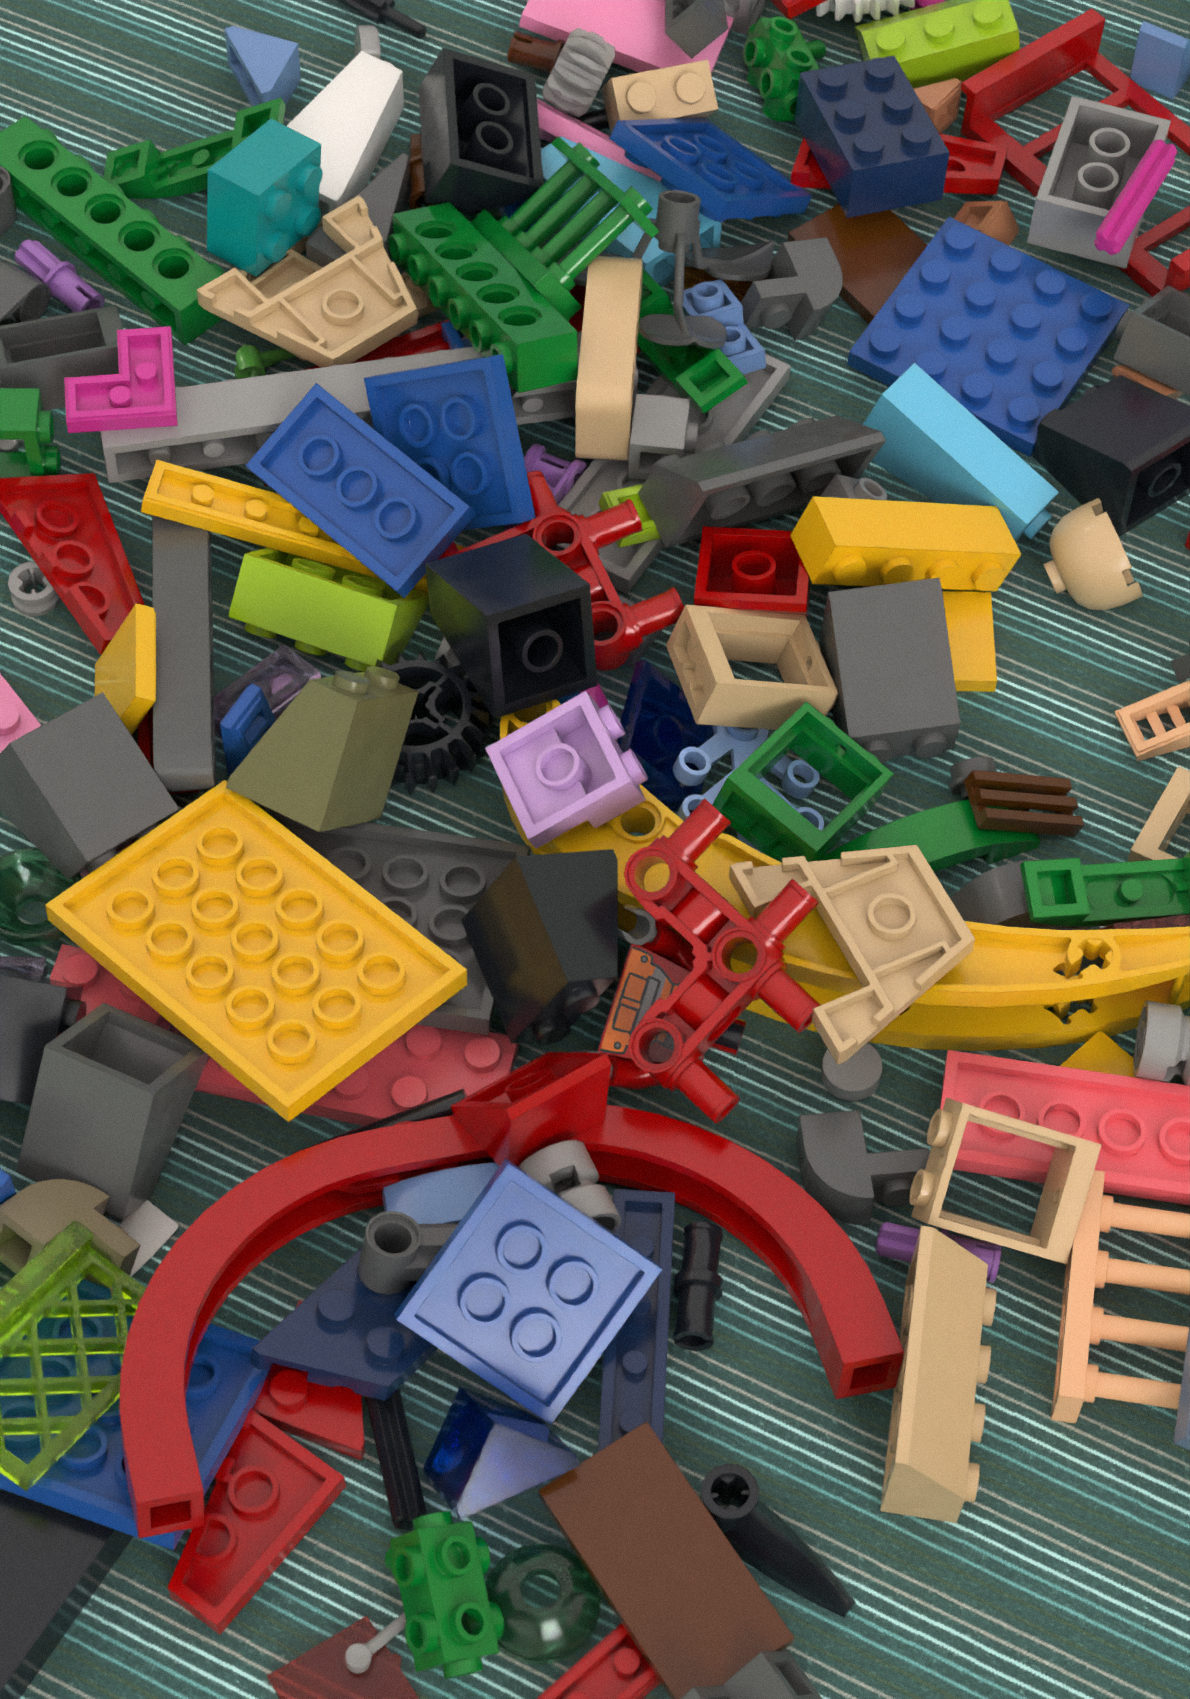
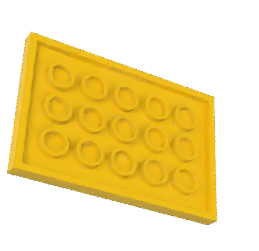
M223 780L45 904L47 918L54 926L281 1117L290 1122L467 985V969L253 801L227 789V781Z

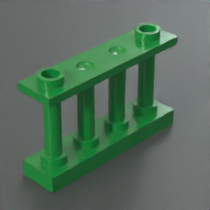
M558 136L551 144L567 162L510 218L504 215L497 221L486 209H483L470 223L568 321L582 307L569 293L576 285L573 280L632 222L651 238L659 230L647 218V215L653 208L632 186L623 192L597 169L600 163L580 142L572 148ZM580 177H582L564 196H562ZM597 192H599V193H598L582 210H580L542 249L540 248V247H541L543 244H545L589 199H591ZM549 207H551L526 233H524ZM614 207H616V209L607 218H605L563 261H561L557 265V263L591 229H593Z

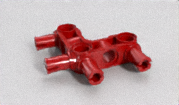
M541 471L528 472L527 477L536 518L461 550H458L453 541L438 560L523 534L529 535L590 584L594 636L604 631L615 633L608 640H594L596 670L608 671L616 669L625 663L631 651L638 649L639 645L643 644V637L677 623L684 609L682 600L675 587L631 606H628L626 602L621 603L598 555L600 548L643 531L640 517L631 499L586 518L583 514L572 515L565 508L558 506ZM556 544H570V546L565 550H550L551 547L555 546Z
M704 798L669 838L665 835L660 839L657 837L648 847L641 848L633 853L625 864L624 878L626 886L658 922L666 927L672 926L694 946L692 954L696 956L692 961L694 969L666 1000L658 998L647 1010L630 1035L628 1048L630 1057L639 1068L646 1071L664 1089L671 1091L678 1089L717 1124L734 1109L740 1097L703 1063L706 1051L752 1001L758 999L764 1001L798 1033L803 1032L811 1025L813 1009L821 1006L801 985L785 972L787 964L783 957V950L786 948L783 944L784 940L819 902L792 878L756 919L752 915L748 918L744 917L696 872V869L699 867L695 863L697 859L731 824L724 815ZM656 864H667L670 872L667 884L659 891H646L644 877L648 869ZM742 944H754L758 953L757 962L754 967L748 972L734 973L730 964L733 951ZM670 1033L675 1044L672 1056L664 1063L654 1064L649 1057V1044L658 1034Z

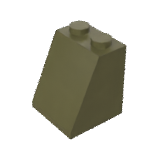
M368 666L365 672L336 671L335 676L309 680L230 775L226 788L318 832L381 819L418 691L398 683L400 676L395 672L376 666Z

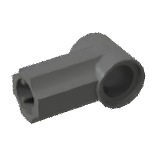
M387 1211L377 1214L371 1218L365 1230L358 1266L361 1281L367 1288L377 1293L394 1294L401 1292L409 1286L411 1281L419 1280L459 1223L417 1224L412 1217L402 1212Z

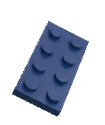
M315 383L245 465L254 475L403 598L409 594L426 574L425 564L438 560L476 515L469 505L317 383Z

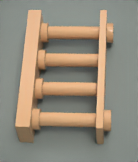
M1094 1170L1068 1262L1065 1266L1051 1420L1074 1424L1077 1422L1083 1402L1094 1403L1095 1397L1178 1410L1181 1384L1098 1372V1365L1088 1364L1089 1344L1099 1345L1100 1339L1186 1352L1189 1327L1106 1315L1102 1307L1093 1306L1094 1287L1104 1288L1105 1283L1190 1295V1270L1109 1258L1108 1251L1098 1250L1099 1232L1109 1233L1110 1227L1190 1239V1214L1113 1203V1196L1103 1195L1104 1171Z

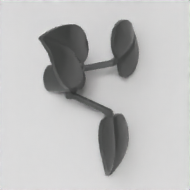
M678 190L661 192L658 198L656 219H648L659 230L654 236L659 240L658 248L665 252L675 253L673 315L650 314L641 318L639 322V332L641 335L655 343L682 347L694 344L697 347L710 349L722 347L726 343L727 331L719 321L708 316H684L685 262L698 269H706L711 276L736 281H758L768 277L771 272L774 241L735 247L701 248L699 237L701 222L698 221L700 197L693 193ZM645 232L631 258L643 257L652 240ZM571 249V250L557 263V265H558L561 261H563L574 249ZM601 252L598 255L607 257H622L620 255L608 252ZM588 266L573 280L576 285L586 286Z

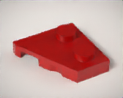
M299 1300L297 1306L300 1305L303 1301ZM273 1363L253 1410L281 1431L362 1461L365 1454L362 1395L356 1394L345 1386L328 1387L308 1382V1372Z

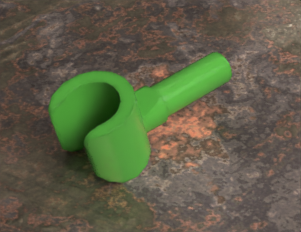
M244 345L239 348L235 355L237 362L234 368L236 379L266 375L264 367L296 356L283 348L260 352L253 345Z

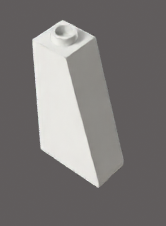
M361 51L287 125V127L321 144L320 168L323 171L319 188L321 221L322 216L343 205L350 197L357 196L366 187L404 108L402 70L364 51Z

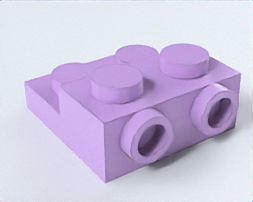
M587 691L582 692L485 748L527 839L536 849L586 820L596 829L646 800L639 785L647 781L648 777L634 752L629 749L623 753L617 742L618 738L625 735L622 724L609 704L599 708Z

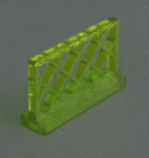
M76 1221L70 1223L0 1289V1359L2 1357L30 1356L32 1378L0 1379V1396L34 1395L37 1417L2 1419L0 1407V1473L26 1492L120 1397L121 1371L117 1375L89 1376L86 1354L120 1353L122 1366L128 1335L126 1316L135 1315L139 1301L146 1290V1287L90 1248L94 1234ZM90 1273L110 1288L112 1299L79 1300L77 1284ZM67 1295V1301H61ZM114 1316L117 1337L84 1338L81 1317ZM70 1317L72 1338L38 1339L37 1323L42 1318ZM27 1333V1340H20ZM75 1355L78 1377L43 1378L41 1356ZM80 1393L82 1410L76 1416L48 1417L46 1394ZM91 1393H98V1394L92 1399V1394H91ZM50 1433H58L56 1437L51 1441ZM39 1434L41 1452L27 1465L5 1449L4 1435Z

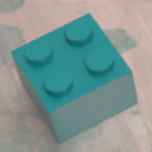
M270 119L208 169L207 251L257 277L271 264L282 260L287 251L304 236H310L317 228L321 218V211L319 209V188L323 177V171L320 168L321 144Z

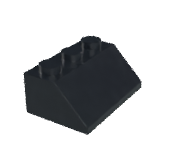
M443 48L419 86L425 203L437 205L450 202L459 212L474 215L480 213L483 209L488 211L529 199L544 184L535 75Z

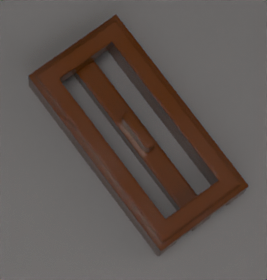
M973 770L964 780L978 829L1075 837L1084 827L1082 816L1073 815V812L1078 808L1076 798L1067 797V793L1072 789L1070 779ZM986 806L1009 807V808H1008V810H1006V809H994V808H987ZM1029 810L1054 811L1056 814L1029 812Z

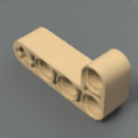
M597 256L588 265L576 388V458L629 461L643 258Z

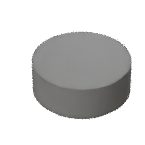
M375 25L356 26L354 38L355 57L361 51H364L380 59V38Z
M866 1043L846 1062L839 1065L836 1064L827 1049L823 1057L821 1070L823 1084L832 1095L846 1101L865 1099L872 1095L879 1086L882 1060L877 1050L869 1043Z

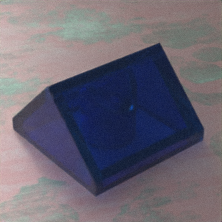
M645 659L636 662L620 720L625 735L618 738L617 742L623 753L631 749L640 761L648 777V780L641 783V785L671 811L678 812L686 797L693 794L701 795L704 781L697 786L682 784L673 773L674 763L684 748H699L713 737V725L696 724L684 691ZM689 762L685 763L690 769L699 771L696 765Z
M460 1386L422 1469L426 1480L461 1520L580 1465L576 1454L539 1417Z

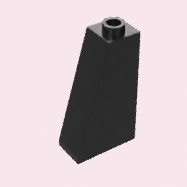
M0 1490V1699L21 1698L134 1536L12 1492Z

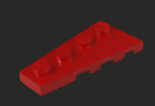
M939 133L949 151L943 193L997 195L1009 147ZM803 137L791 172L790 183L801 188L831 189Z
M95 473L0 478V513L101 655L136 603L145 605Z

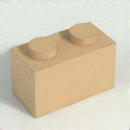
M708 60L614 77L601 88L611 133L617 120L700 117L707 119L718 110Z

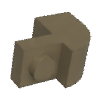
M67 1179L40 1181L27 1186L0 1205V1262L31 1286L62 1262H66L88 1281L119 1292L127 1286L140 1244L128 1236L121 1227L114 1225L103 1216L109 1195L82 1182Z

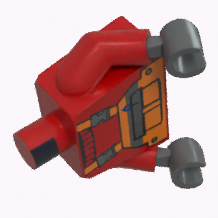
M627 904L623 908L635 913L637 922L634 929L627 933L617 928L618 938L631 943L598 1050L576 1049L574 1052L607 1053L611 1062L609 1086L642 1090L660 1084L646 1071L639 1068L630 1057L628 1048L630 1035L657 999L666 1000L694 969L692 961L696 956L692 954L694 946L678 931L655 921L654 917L646 910L632 904ZM737 1018L711 1048L736 1055L747 1021ZM670 1033L658 1034L649 1044V1057L654 1064L664 1063L672 1056L675 1044Z

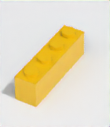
M813 496L790 534L812 584L878 586L940 578L942 589L997 591L1021 555L1011 532L996 506Z

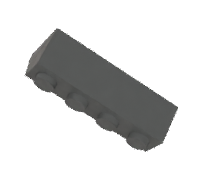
M837 415L815 421L814 418H805L796 422L788 429L771 433L769 430H761L750 435L744 441L726 445L724 442H717L690 456L682 458L677 454L666 456L651 467V473L638 494L649 516L655 523L664 545L668 548L701 538L703 526L738 528L804 509L808 506L813 496L820 497L836 474L859 479L886 442V439L881 431Z

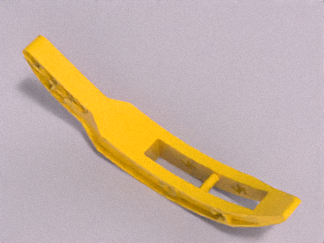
M555 699L502 716L500 739L527 725L528 723L524 721H533L560 706L561 703ZM640 784L639 787L646 799L642 803L596 829L586 820L536 849L527 839L502 785L504 800L511 820L521 838L530 846L531 851L535 855L614 850L618 859V929L626 933L633 930L637 922L636 915L623 907L627 904H632L642 909L644 908L626 886L624 878L625 864L633 853L641 848L648 847L657 837L660 839L665 835L669 838L683 823V820ZM640 832V833H644V834H646V835H644V836H633V835H630V833ZM721 833L695 862L699 866L696 872L744 917L748 918L750 914L729 879L730 865L752 861L753 867L781 865L782 863L731 835ZM656 864L648 869L644 877L646 891H659L667 884L670 875L667 864ZM815 907L784 940L783 944L786 948L783 950V957L787 964L785 972L801 985L820 1005H823L862 989L863 986ZM964 921L975 938L972 952L875 1035L869 1043L923 1050L994 1051L1032 1049L1087 1042L1100 1030L1108 1037L1138 1028L1140 1014L1145 1001L1181 1006L1182 1011L1190 1007V926L1152 929L1050 930ZM745 943L733 951L730 964L734 973L748 972L754 967L758 956L754 944ZM1083 955L1089 960H1094L1097 957L1104 960L1102 969L1093 964L1082 970L1079 975H1074L1080 969ZM1063 970L1065 976H1061L1056 972ZM761 999L752 1001L746 1008V1010L788 1024ZM1072 1001L1078 1004L1088 1001L1092 1004L1090 1013L1084 1009H1079L1068 1017L1066 1024L1062 1023L1061 1020L1068 1014ZM1053 1007L1052 1012L1046 1009ZM813 1022L809 1027L806 1028L807 1030H811L818 1033Z

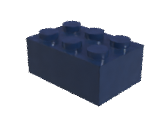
M895 56L873 58L867 61L829 66L823 69L800 73L795 121L847 218L942 200L949 151Z

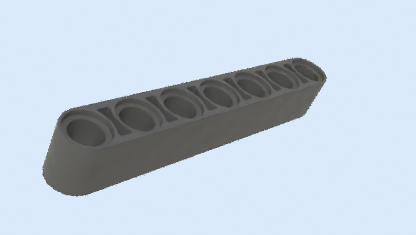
M152 515L154 612H156V701L153 704L154 771L168 792L212 789L216 786L211 531Z

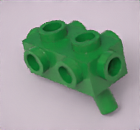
M780 16L772 18L759 17L758 22L749 28L747 32L748 39L744 45L743 59L749 69L746 79L750 85L759 89L761 96L765 100L762 111L768 118L777 122L795 121L800 73L819 69L815 60L824 58L826 54L825 45L821 40L805 42L794 20Z
M451 1511L417 1517L412 1520L413 1531L390 1539L391 1548L385 1555V1565L388 1570L392 1571L394 1579L399 1585L406 1619L405 1638L409 1649L413 1653L416 1672L442 1667L444 1678L451 1679L484 1671L482 1658L499 1653L497 1641L502 1637L504 1631L503 1614L495 1602L488 1600L483 1576L490 1566V1552L487 1543L482 1537L475 1536L472 1521L453 1523Z

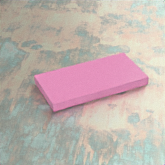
M528 0L521 15L519 27L556 41L559 39L563 40V44L566 43L570 33L577 28L587 32L592 31L604 37L606 42L615 47L613 63L639 73L708 60L712 74L730 33L734 18L726 15L729 29L692 59L665 33V0Z

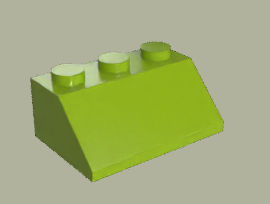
M948 0L854 26L864 61L873 58L895 56L913 89L954 78L963 82L1020 49L1019 29L1009 0Z
M264 548L244 553L228 617L244 622V630L251 634L265 638H276L277 634L296 640L294 647L298 650L320 656L326 655L327 651L346 657L345 665L365 672L368 666H375L377 659L388 665L395 663L398 652L403 653L429 605L428 592L413 588L403 598L381 579L275 549Z

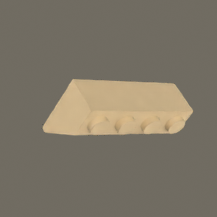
M921 1226L905 1282L899 1336L904 1349V1356L897 1385L893 1389L880 1511L957 1523L964 1501L974 1503L977 1495L980 1465L970 1463L969 1454L971 1442L980 1443L984 1427L985 1404L975 1403L976 1383L986 1384L988 1377L991 1346L980 1345L982 1325L991 1326L993 1322L996 1289L986 1288L988 1264L934 1227Z

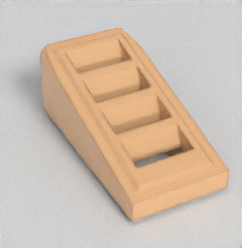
M1190 680L1114 711L1115 717L1137 761L1190 747V722L1186 723L1180 712V709L1190 708ZM1168 713L1175 728L1166 732L1158 715ZM1144 719L1148 720L1155 734V737L1146 741L1137 724V721Z

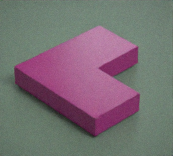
M171 326L117 330L119 374L64 378L68 433L178 426Z

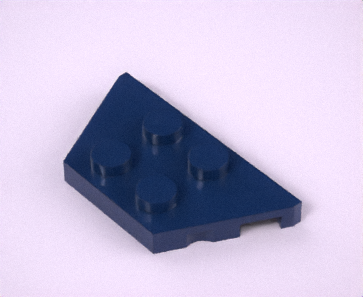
M361 1247L252 1348L250 1364L257 1369L269 1371L271 1363L308 1372V1382L328 1387L345 1386L356 1394L386 1401L438 1348L397 1321L394 1315L417 1281H411L406 1289L394 1294L377 1293L367 1288L361 1281L358 1273Z

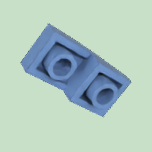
M722 279L702 282L684 290V316H708L719 321L727 331L726 343L719 349L743 375L766 368L765 350L744 324L743 306Z
M497 1163L467 1165L422 1174L383 1188L384 1212H402L412 1217L417 1224L460 1223L499 1166Z

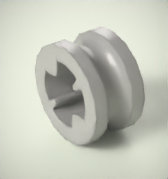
M35 561L20 564L9 575L8 587L11 593V600L14 608L19 613L26 616H42L54 610L60 602V597ZM37 584L44 585V590L36 593ZM29 585L34 587L31 594L25 593V588Z

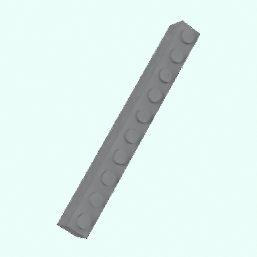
M582 331L577 332L578 366ZM473 347L175 387L178 426L100 431L108 482L114 483L151 477L156 460L196 471L247 464L315 383L374 429L364 378L484 356L481 353H477ZM636 365L633 389V408L635 407L636 394L638 392V370ZM577 380L523 393H517L516 391L512 401L517 425L575 417Z

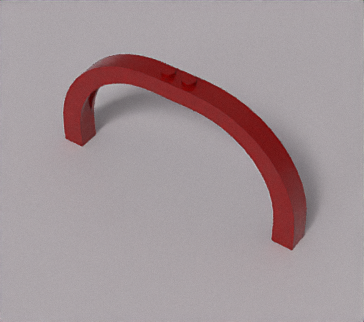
M607 1105L605 1119L567 1140H577L584 1143L598 1171V1181L633 1187L643 1191L675 1192L676 1203L688 1207L719 1224L763 1260L785 1286L801 1311L814 1340L835 1399L896 1388L904 1349L880 1290L867 1264L848 1235L829 1213L795 1181L761 1157L726 1138L673 1118L621 1106ZM454 1114L416 1122L402 1121L393 1126L338 1137L300 1150L265 1167L233 1187L206 1209L175 1242L157 1267L139 1301L127 1335L120 1373L122 1450L126 1481L138 1539L205 1526L204 1490L188 1423L186 1396L190 1372L199 1344L212 1318L228 1295L258 1264L297 1236L328 1221L353 1212L382 1206L383 1188L439 1170L467 1165L496 1163L461 1125Z

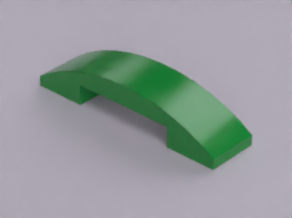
M280 97L237 111L233 130L160 152L150 139L108 152L103 179L107 182L113 181L119 185L129 199L175 197L206 190L208 186V169L268 120L273 119L283 124L286 104Z
M643 269L639 322L641 318L650 314L673 315V305L667 293ZM638 329L637 349L682 398L690 399V405L703 414L748 383L745 376L719 348L715 350L701 348L694 344L682 347L663 345L646 339Z
M968 799L917 812L878 827L823 856L820 861L840 859L841 852L917 845L933 872L979 856H983L986 864L989 865L1039 848L1040 840L1036 833L978 829ZM986 806L987 808H994V809H1006V810H1008V808H1009V807Z
M1190 851L1183 858L1081 865L1080 858L1023 861L1020 865L1030 922L1057 926L1098 927L1148 924L1190 918Z

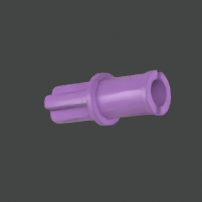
M27 239L20 244V248L14 256L16 263L31 276L49 286L51 290L50 298L56 297L73 313L103 307L105 302L104 296L76 274V268L71 262L60 261L36 240L31 241Z
M889 1222L883 1223L877 1235L876 1253L879 1256L911 1262L920 1229ZM940 1228L941 1233L988 1264L986 1281L994 1283L999 1269L1002 1246L988 1241H979L950 1234L948 1230Z

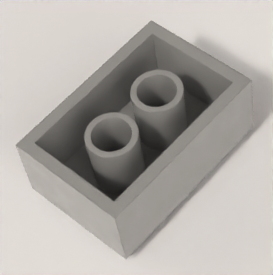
M1072 96L1036 197L1027 243L1126 269L1144 213L1121 251L1115 255H1109L1105 250H1097L1094 245L1097 237L1096 231L1151 143L1159 139L1166 143L1171 121Z

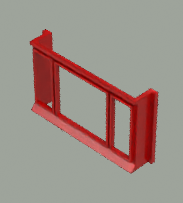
M1093 8L963 81L961 84V91L967 95L961 134L967 139L1009 147L1004 170L1035 197H1037L1047 166L1037 158L1054 149L1062 124L1022 146L994 121L1084 69L1113 92V94L1099 101V103L1119 108L1129 105L1136 112L1170 120L1167 138L1190 156V127L1099 53L1106 19ZM1190 205L1138 236L1127 268L1118 267L1152 297L1167 286L1181 292L1190 287V248L1172 258L1168 269L1148 253L1190 227Z

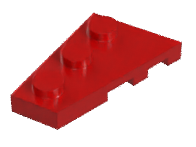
M251 1408L228 1456L225 1457L215 1476L216 1484L204 1509L205 1526L192 1529L167 1587L169 1595L173 1600L219 1635L346 1488L343 1475Z

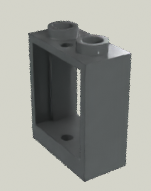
M1167 286L1152 298L1147 296L1134 311L1128 310L1123 315L1115 332V339L1119 340L1120 343L1113 359L1190 396V296Z
M107 306L0 326V388H40L44 411L66 407L64 378L119 374L117 330H123L117 306Z

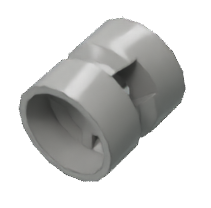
M1145 1001L1140 1014L1135 1040L1133 1075L1140 1078L1169 1082L1175 1074H1178L1185 1085H1190V1016L1184 1015L1181 1006Z
M570 1140L547 1146L532 1154L518 1166L613 1233L618 1229L622 1221L606 1187L596 1184L599 1174L583 1142Z

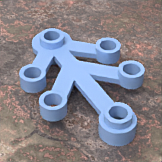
M713 725L714 736L699 748H684L673 766L675 777L684 785H700L705 780L711 766L726 755L731 756L732 771L703 795L693 794L686 797L677 812V816L684 821L690 815L688 810H694L704 798L712 805L727 777L768 739V729H742L740 727ZM786 755L770 769L772 773L781 779L784 791L797 799L810 796L820 778L819 772L804 760L792 761ZM689 762L696 765L699 771L690 769L685 763ZM794 775L801 776L807 783L799 782L795 779ZM762 777L760 779L761 782L820 831L824 829V820L816 810L809 807L797 809L765 778ZM737 832L738 840L761 852L757 847H755L751 842H749L745 837H743L739 832Z

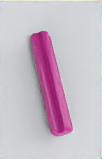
M1162 139L1151 143L1096 231L1097 237L1094 245L1098 251L1105 250L1109 255H1115L1121 251L1175 163L1174 157L1177 154V149L1173 143L1166 144Z

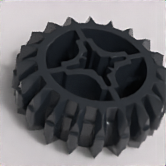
M422 650L419 652L416 660L408 661L398 652L395 664L392 665L377 659L376 667L395 672L400 676L398 683L418 691L390 789L398 782L405 783V789L411 795L417 784H426L434 794L438 786L437 781L441 779L455 786L456 781L459 779V771L472 773L473 768L476 766V758L484 757L487 739H489V735L492 733V719L489 717L490 711L470 678H464L466 675L464 668L461 664L448 668V662L444 654L434 662L427 661V657ZM449 710L460 720L454 729L446 725L444 715Z

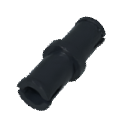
M693 1222L684 1228L685 1241L682 1271L675 1275L674 1293L679 1297L673 1340L680 1348L702 1351L713 1346L715 1302L722 1297L724 1280L718 1275L723 1233L722 1229L715 1224Z

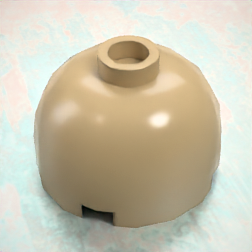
M1097 498L1083 504L1063 516L1054 527L1049 541L1053 560L1043 564L1056 594L1067 590L1068 594L1078 605L1090 610H1108L1142 597L1140 585L1134 581L1129 570L1132 566L1107 512H1103L1100 499Z

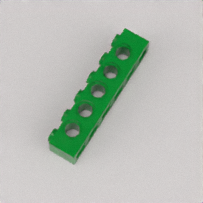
M24 116L0 132V166L6 169L10 175L16 208L161 327L171 326L172 336L184 346L223 319L203 309L198 304L197 298L198 288L225 273L220 266L215 263L209 264L194 252L192 246L185 238L180 235L174 236L164 228L147 208L141 209L126 197L119 185L113 181L107 182L92 169L89 162L83 156H75L62 146L54 133L49 129H41L28 117Z
M450 202L392 214L394 234H390L388 237V248L392 261L410 276L415 286H419L425 292L433 306L439 308L450 319L453 327L464 334L477 353H481L484 357L503 354L509 384L517 393L577 380V330Z

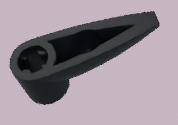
M735 1464L720 1465L708 1472L702 1482L700 1500L741 1560L801 1597L845 1617L856 1602L813 1549L785 1521L758 1500L759 1486L751 1472ZM734 1498L740 1501L739 1508L730 1505L724 1509L717 1505L718 1499L727 1502Z

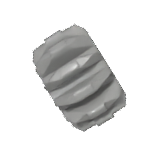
M581 28L572 31L542 89L543 99L554 105L553 108L565 114L569 113L576 117L586 114L615 57V47L606 42L604 37L592 31L587 32Z

